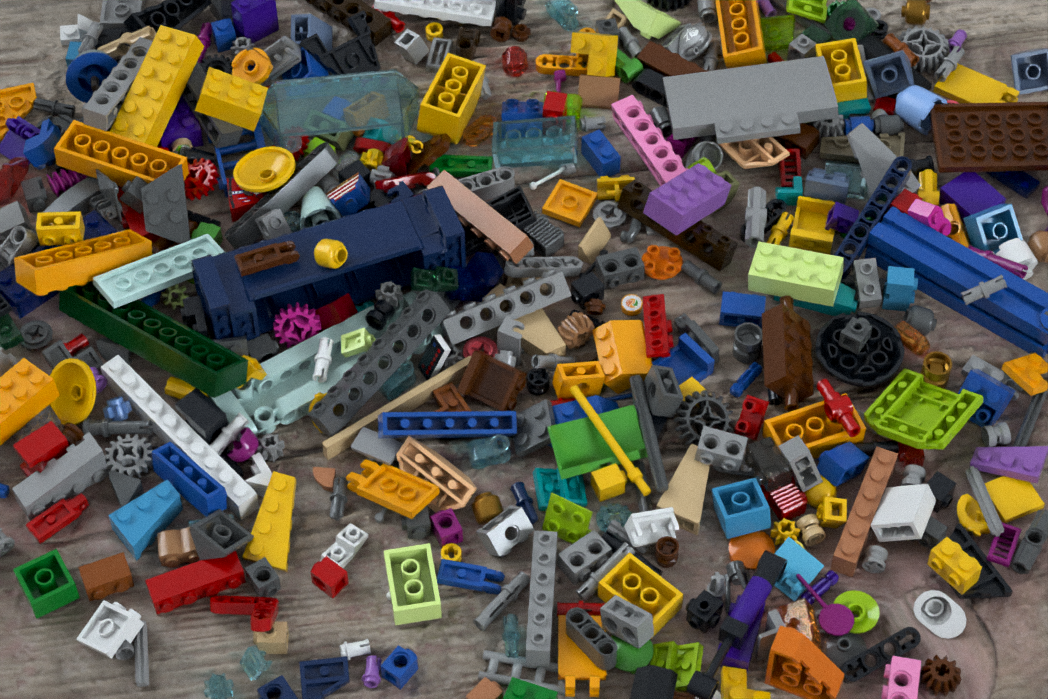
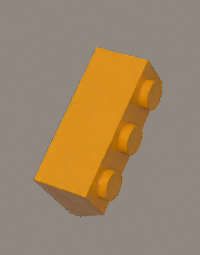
M610 320L593 329L599 363L605 375L604 384L619 394L631 387L629 381L631 376L640 375L644 381L652 366V360L646 356L643 322L641 320Z

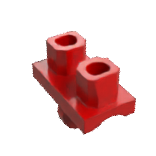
M747 395L746 399H744L734 433L757 440L761 425L766 420L764 416L769 402Z

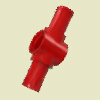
M827 379L820 380L816 388L824 398L823 405L827 418L830 421L836 420L837 423L841 424L849 437L857 436L861 432V428L853 418V405L850 398L846 394L841 396L840 393L835 392Z

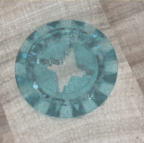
M619 501L612 504L608 502L607 505L600 507L596 515V522L598 527L603 532H606L610 524L611 514L613 516L619 514V520H613L621 523V526L624 527L632 512L628 509L627 505L623 506Z

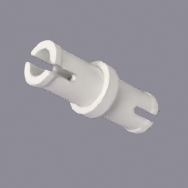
M327 337L319 340L318 354L314 358L316 364L312 378L316 381L319 376L318 382L321 383L326 382L328 367L332 363L331 351L334 341L330 339L329 343H327Z
M239 412L227 427L221 429V434L209 446L220 456L232 441L235 442L238 439L236 436L250 421Z

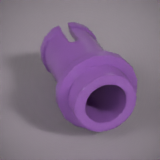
M758 0V7L766 19H772L776 16L777 11L770 3V0Z
M958 29L953 37L948 40L950 53L955 46H960L957 52L960 51L962 43L967 38V33L964 30Z
M372 655L366 658L365 674L362 676L364 686L368 688H376L381 682L379 673L382 659L380 657L377 658V656Z

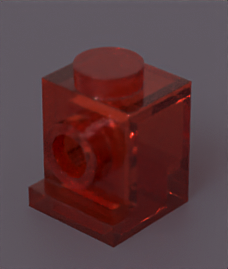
M898 442V461L902 462L903 470L907 465L923 467L925 459L924 450Z

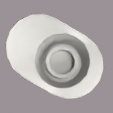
M939 590L926 591L919 595L914 602L913 610L916 618L941 638L957 637L966 627L967 619L965 612L949 596Z

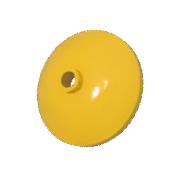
M276 146L263 147L251 151L242 157L234 168L233 176L236 184L245 191L254 193L268 192L279 188L289 180L295 171L296 163L292 153L285 148Z
M74 358L65 359L58 363L50 374V377L55 381L60 396L51 402L48 408L51 415L59 423L65 425L67 422L77 425L83 422L93 409L97 394L96 381L93 372L84 361Z

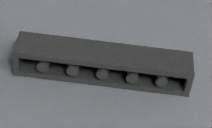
M197 62L184 88L182 97L216 148L236 145L243 132L242 127L195 111L206 77L202 66Z

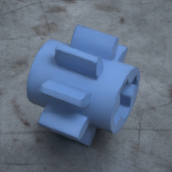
M122 396L107 400V406L102 408L105 418H111L112 421L126 420L129 418L127 413L132 411L130 401L123 400Z

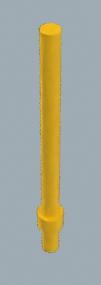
M577 385L571 387L570 392L625 468L629 480L637 485L644 496L650 494L651 489L642 478L643 474L639 468L634 467Z

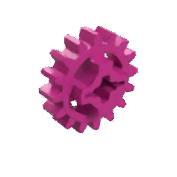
M296 303L293 308L290 304H287V310L281 308L280 315H275L276 322H273L275 337H279L281 344L286 341L287 348L292 344L297 345L319 334V330H321L320 316L315 315L314 308L308 310V304H305L303 308L300 307L299 303Z

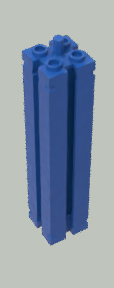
M893 206L883 216V221L881 223L878 222L870 231L867 242L869 246L866 248L864 259L876 258L877 267L886 272L888 266L915 269L914 277L918 278L917 289L1028 353H1036L1042 359L1048 354V331L1040 323L1041 312L1048 307L1047 292L919 222L908 214L901 213L899 209ZM999 275L1003 276L1007 288L990 294V297L987 299L983 297L969 305L965 304L961 292L978 286V283L981 281L985 283Z

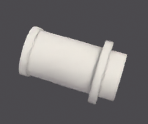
M365 639L352 643L345 641L344 644L339 645L341 657L347 656L348 660H350V657L371 654L370 645H368L369 640Z

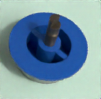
M87 50L80 53L70 63L66 71L68 90L75 98L87 103L91 99L93 92L99 89L102 81L107 79L113 67L118 65V62L100 50Z

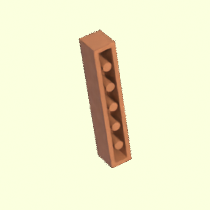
M443 170L427 186V189L442 185L463 227L468 225L471 228L470 231L478 239L480 237L485 239L484 242L489 248L499 250L498 254L505 261L510 259L513 263L517 264L534 247L526 234L447 171Z
M876 446L834 552L830 570L853 578L872 529L871 523L895 470L898 453Z

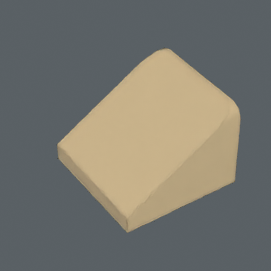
M614 8L606 17V19L615 18L618 29L627 27L631 23L626 16Z

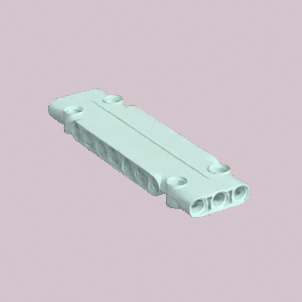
M414 290L404 294L403 300H398V307H393L395 315L391 320H387V324L382 330L373 329L365 320L367 313L370 310H374V306H371L261 363L260 365L267 374L262 380L250 378L240 389L235 388L216 398L209 396V399L226 413L228 425L240 412L250 421L245 427H249L256 436L259 434L266 435V433L271 434L275 430L276 425L280 423L288 425L307 415L310 404L315 398L314 395L319 392L327 393L332 386L337 384L343 374L352 368L358 358L366 353L362 352L345 358L341 354V335L365 328L376 339L380 338L387 330V327L398 319L402 311L413 303L418 294L413 292ZM440 324L414 350V354L425 352L427 345H429L434 335L440 334L442 337L445 336ZM327 337V343H329L330 339L334 341L331 351L332 363L328 367L326 382L321 383L318 382L319 376L316 381L312 378L316 364L314 358L318 354L319 340ZM412 354L402 364L407 362L412 357ZM241 432L236 436L238 438L236 441H240L242 437Z

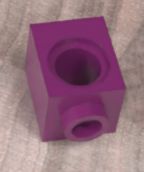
M452 508L440 510L430 516L431 529L441 549L449 543L458 544L463 542V529Z

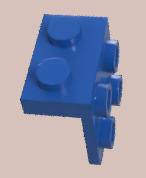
M507 99L505 102H502V137H542L543 102H539L537 99H528L527 102Z

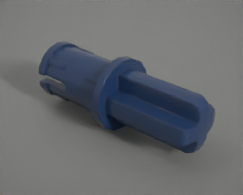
M516 482L510 488L517 502L516 506L523 508L533 525L538 521V516L532 505L533 499L529 497L524 483Z

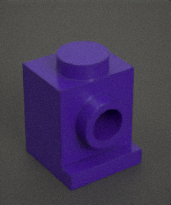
M835 202L828 212L825 230L829 231L832 228L841 233L848 234L858 218L859 210Z

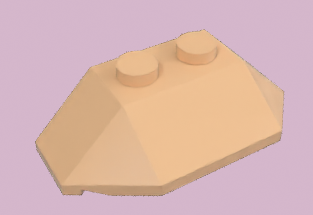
M773 137L718 144L743 169L773 166L790 155V152Z
M408 436L396 454L400 470L439 486L440 494L427 505L435 513L452 508V510L464 508L477 489L467 475L439 453L411 436Z

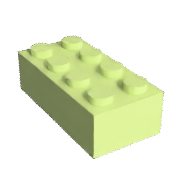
M758 241L748 273V290L780 297L791 296L795 300L833 307L843 275L844 257Z

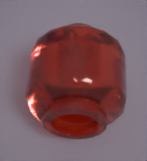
M511 46L503 52L501 56L502 67L506 74L511 75V77H520L528 70L527 53L521 47Z

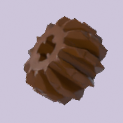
M937 654L933 660L928 658L920 670L922 675L920 679L921 684H926V691L934 690V696L938 695L939 692L944 697L948 695V692L954 693L962 680L960 676L961 668L955 667L956 660L947 661V655L943 659H940Z

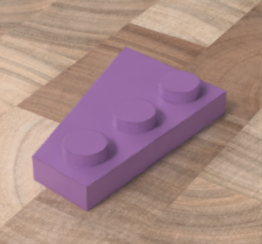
M1048 446L976 447L970 466H974V468H978L982 472L1038 484L1048 455Z

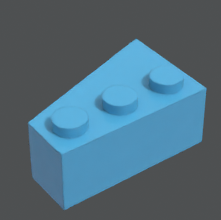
M167 479L108 516L112 530L135 560L138 561L146 547L154 543L157 533H160L162 529L165 530L183 510L180 494Z

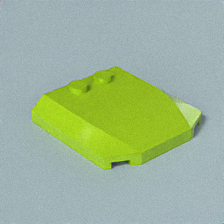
M904 368L866 410L864 420L877 434L917 449H944L982 405L983 396L962 389L961 393L957 394L924 382V375Z

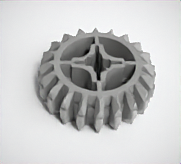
M915 25L913 29L908 28L906 32L902 31V34L898 37L901 42H905L909 46V49L914 54L919 56L918 63L912 66V68L920 71L921 74L923 71L930 73L932 70L937 71L942 65L941 62L944 57L949 55L950 48L945 35L940 34L939 30L933 31L932 27L926 29L924 25L922 28H918Z

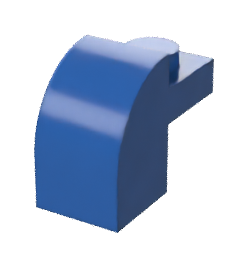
M50 119L42 122L40 134L25 141L23 154L34 167L40 166L55 157L54 147L61 139V132L58 126L54 125Z

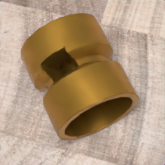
M939 351L927 354L920 373L924 375V382L945 389L952 369V360L947 354Z

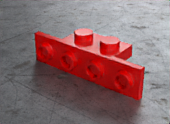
M664 294L643 296L647 358L671 357L670 348L674 347L673 335L669 333H673L672 321L667 320Z

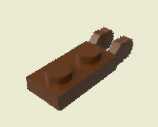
M287 241L237 254L234 258L242 277L284 263H295L299 260L300 255L298 251H294L296 249L295 243Z

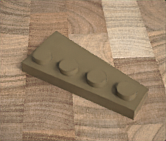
M905 132L898 133L897 136H889L888 133L879 134L877 138L897 157L904 155ZM847 136L822 137L819 158L859 163L854 157Z

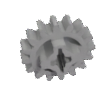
M126 434L125 439L118 436V442L111 441V448H105L106 455L104 457L108 471H116L131 477L136 475L138 478H141L140 473L142 471L148 473L147 466H153L151 443H147L145 437L139 440L138 434L133 438Z

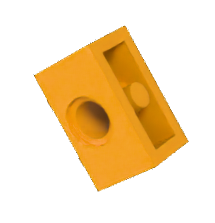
M599 361L557 364L552 384L558 398L574 397L570 392V388L575 385L579 387L584 396H595L601 393L605 375Z

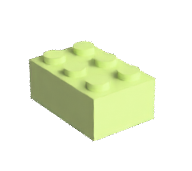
M430 543L384 550L385 568L395 625L442 618L441 601Z

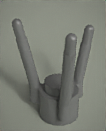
M738 560L727 564V574L724 575L727 614L731 604L730 583L742 585L745 590L746 582L749 583L751 579L744 563Z

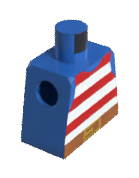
M358 172L327 192L326 196L343 217L356 213L369 203L370 187Z

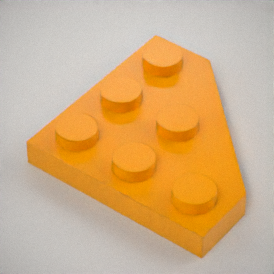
M34 83L0 89V141L3 140L9 131L5 124L8 118L16 119L19 116L24 119L34 108V101L37 99Z

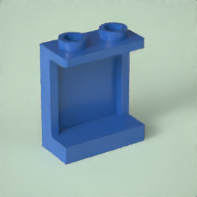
M686 333L679 336L678 345L670 350L671 357L662 358L661 356L654 362L652 361V365L672 368L678 385L690 377H693L700 383L714 372L715 360Z

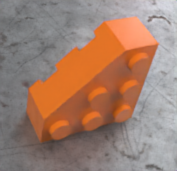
M780 625L770 649L764 683L804 699H837L845 674L803 633H800L795 628Z

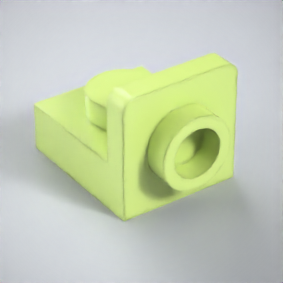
M365 328L341 335V354L347 358L367 352L376 338Z

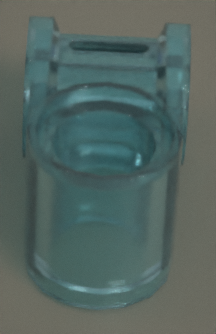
M549 0L545 3L550 17L554 18L563 29L569 31L578 27V20L576 18L578 8L570 0Z
M406 359L401 364V369L399 367L378 389L388 401L396 399L415 383L416 374L414 373L413 363Z
M504 435L472 440L466 445L469 461L474 469H482L487 466L505 463L511 457L510 441Z

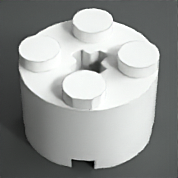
M1015 238L999 246L1000 251L995 255L1028 266V270L1023 269V271L1027 272L1023 278L1024 280L1034 274L1032 270L1038 264V260L1024 239L1021 241L1020 238Z

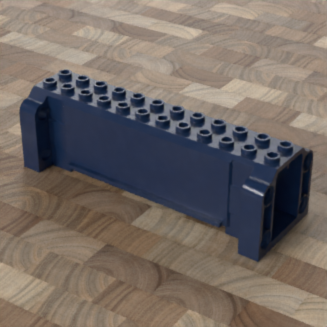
M442 185L424 190L422 194L406 197L402 200L386 203L382 206L366 209L362 212L346 215L342 218L326 221L322 224L306 227L272 239L262 240L258 243L222 252L215 256L207 255L191 260L197 296L201 298L205 321L212 340L246 336L247 341L259 337L260 333L274 330L273 322H276L275 315H280L281 308L287 310V304H290L292 308L295 307L296 303H299L302 308L305 304H308V310L317 309L349 293L354 305L375 299V291L381 290L380 284L390 281L396 286L400 285L401 290L417 286L423 278H426L433 284L444 281L445 284L449 282L456 288L467 285L465 232ZM322 239L341 241L347 250V260L337 269L319 266L314 257V249L319 241ZM287 241L295 243L296 249L294 251H298L300 255L297 262H292L291 264L284 263L241 277L235 262V255L274 243L278 244Z

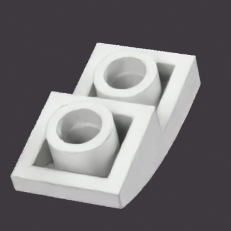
M350 523L336 535L335 543L321 555L320 561L327 556L344 568L363 546L369 534Z

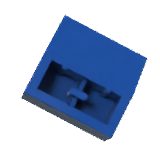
M979 369L970 370L958 394L961 393L962 389L983 396L982 405L969 419L978 426L983 427L995 424L1005 411L1016 390Z

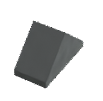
M108 471L110 483L120 508L144 493L140 479L116 471Z

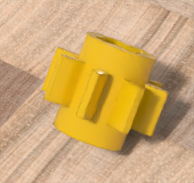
M368 149L367 153H362L360 160L362 161L361 163L372 171V169H377V166L382 165L381 162L384 155L378 149Z
M783 518L779 523L774 522L770 537L776 539L775 545L779 544L781 546L788 537L797 541L800 529L795 528V521Z

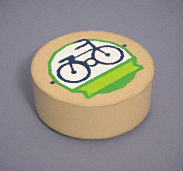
M179 138L171 146L173 152L178 151V154L182 152L184 155L186 154V149L193 147L191 141L187 138Z

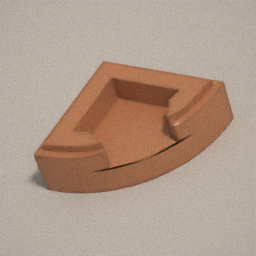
M313 467L315 481L324 490L333 492L336 469Z

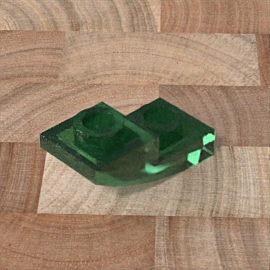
M436 266L434 271L413 268L410 272L412 291L422 292L426 289L433 292H444L458 289L457 269Z

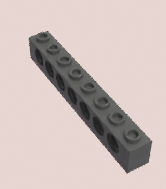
M426 289L420 292L413 303L402 311L398 319L387 327L383 335L372 343L368 351L362 354L352 368L343 374L337 384L328 390L322 400L313 406L307 415L322 433L329 436L337 434L451 312L437 292Z

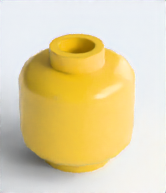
M322 239L314 249L315 261L319 266L337 269L341 267L347 260L345 245L338 240Z

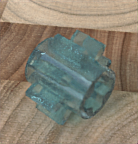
M213 673L209 681H204L207 688L204 690L205 697L211 696V699H227L228 696H233L231 689L234 686L232 679L226 681L225 673L222 675H215Z

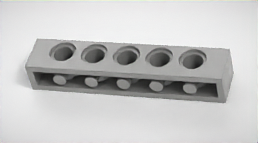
M139 37L135 44L131 45L127 54L122 56L119 64L113 67L111 74L102 81L99 89L93 92L91 99L82 107L85 125L104 131L110 128L153 41Z
M555 269L548 270L542 273L543 277L535 279V277L523 281L524 285L517 288L515 285L503 289V294L496 296L493 293L483 297L484 301L476 304L475 301L463 306L464 310L457 313L455 310H452L440 322L447 343L454 345L500 326L507 315L511 316V319L514 320L572 296L563 272L555 271ZM544 283L548 286L546 295L540 293V286ZM525 291L528 293L529 299L523 304L520 301V295ZM503 300H507L509 303V308L505 312L500 309V303ZM483 308H487L489 311V316L486 320H482L480 317V312ZM464 316H467L469 319V325L466 328L460 326V320Z
M534 531L526 638V665L550 667L557 532Z

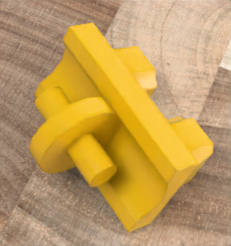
M621 175L618 178L600 176L597 179V199H615V202H619L623 187L635 180V177H630L629 175Z

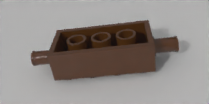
M782 296L779 299L780 305L762 313L765 387L785 399V410L791 412L799 409L798 402L814 395L811 326L808 320L794 312V299L791 296Z

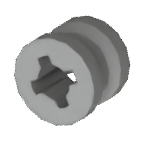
M877 545L867 546L864 553L866 558L862 562L863 569L870 573L879 574L884 572L886 566L884 561L887 560L888 551Z

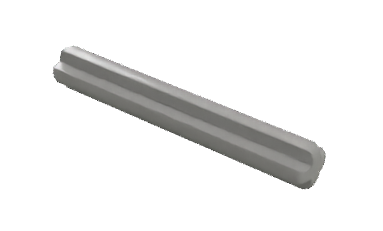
M970 466L965 471V474L990 533L998 537L1001 533H1004L1003 525L978 468Z

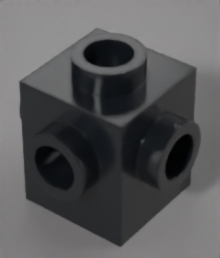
M704 589L696 599L692 598L687 604L686 621H688L692 628L706 633L710 627L714 628L719 623L723 602Z

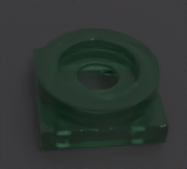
M847 0L843 5L838 6L824 23L837 41L856 38V42L871 34L879 26L877 21L858 0ZM848 17H852L856 22L855 28L851 31H847L843 27V21Z

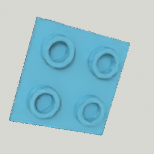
M788 537L775 553L788 560L785 571L780 580L776 581L775 586L796 602L806 589L796 578V575L800 574L810 584L824 565Z

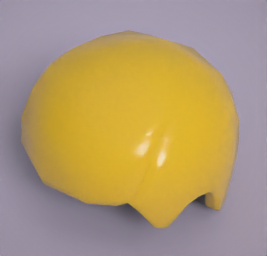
M821 474L823 482L804 492L808 500L807 504L816 509L823 502L824 497L837 498L836 487Z

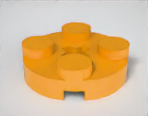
M259 48L240 51L232 61V75L256 84H262L273 70L270 58ZM256 64L255 68L249 71L248 66Z

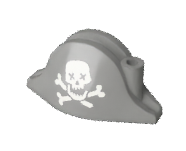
M702 22L685 29L681 34L678 54L687 61L703 54L711 42L712 34L710 31H707L706 26Z

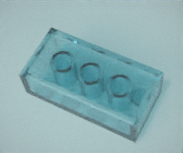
M575 116L493 122L492 156L495 169L504 166L517 168L578 163V130Z

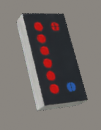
M440 334L433 336L418 364V368L426 380L439 373L451 351Z

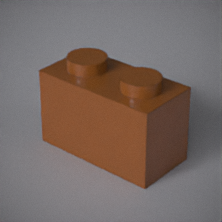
M124 552L78 567L89 602L101 600L108 595L124 592L134 587Z

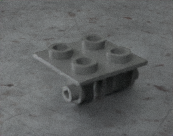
M96 169L100 195L92 197L89 204L105 219L117 218L121 222L123 209L117 197V194H119L118 186L107 175Z

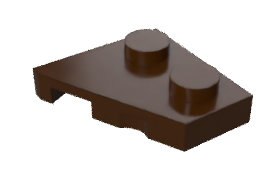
M447 133L437 134L424 142L423 149L418 148L421 152L418 154L413 153L408 173H417L418 169L424 164L429 167L437 158L446 153L451 142Z

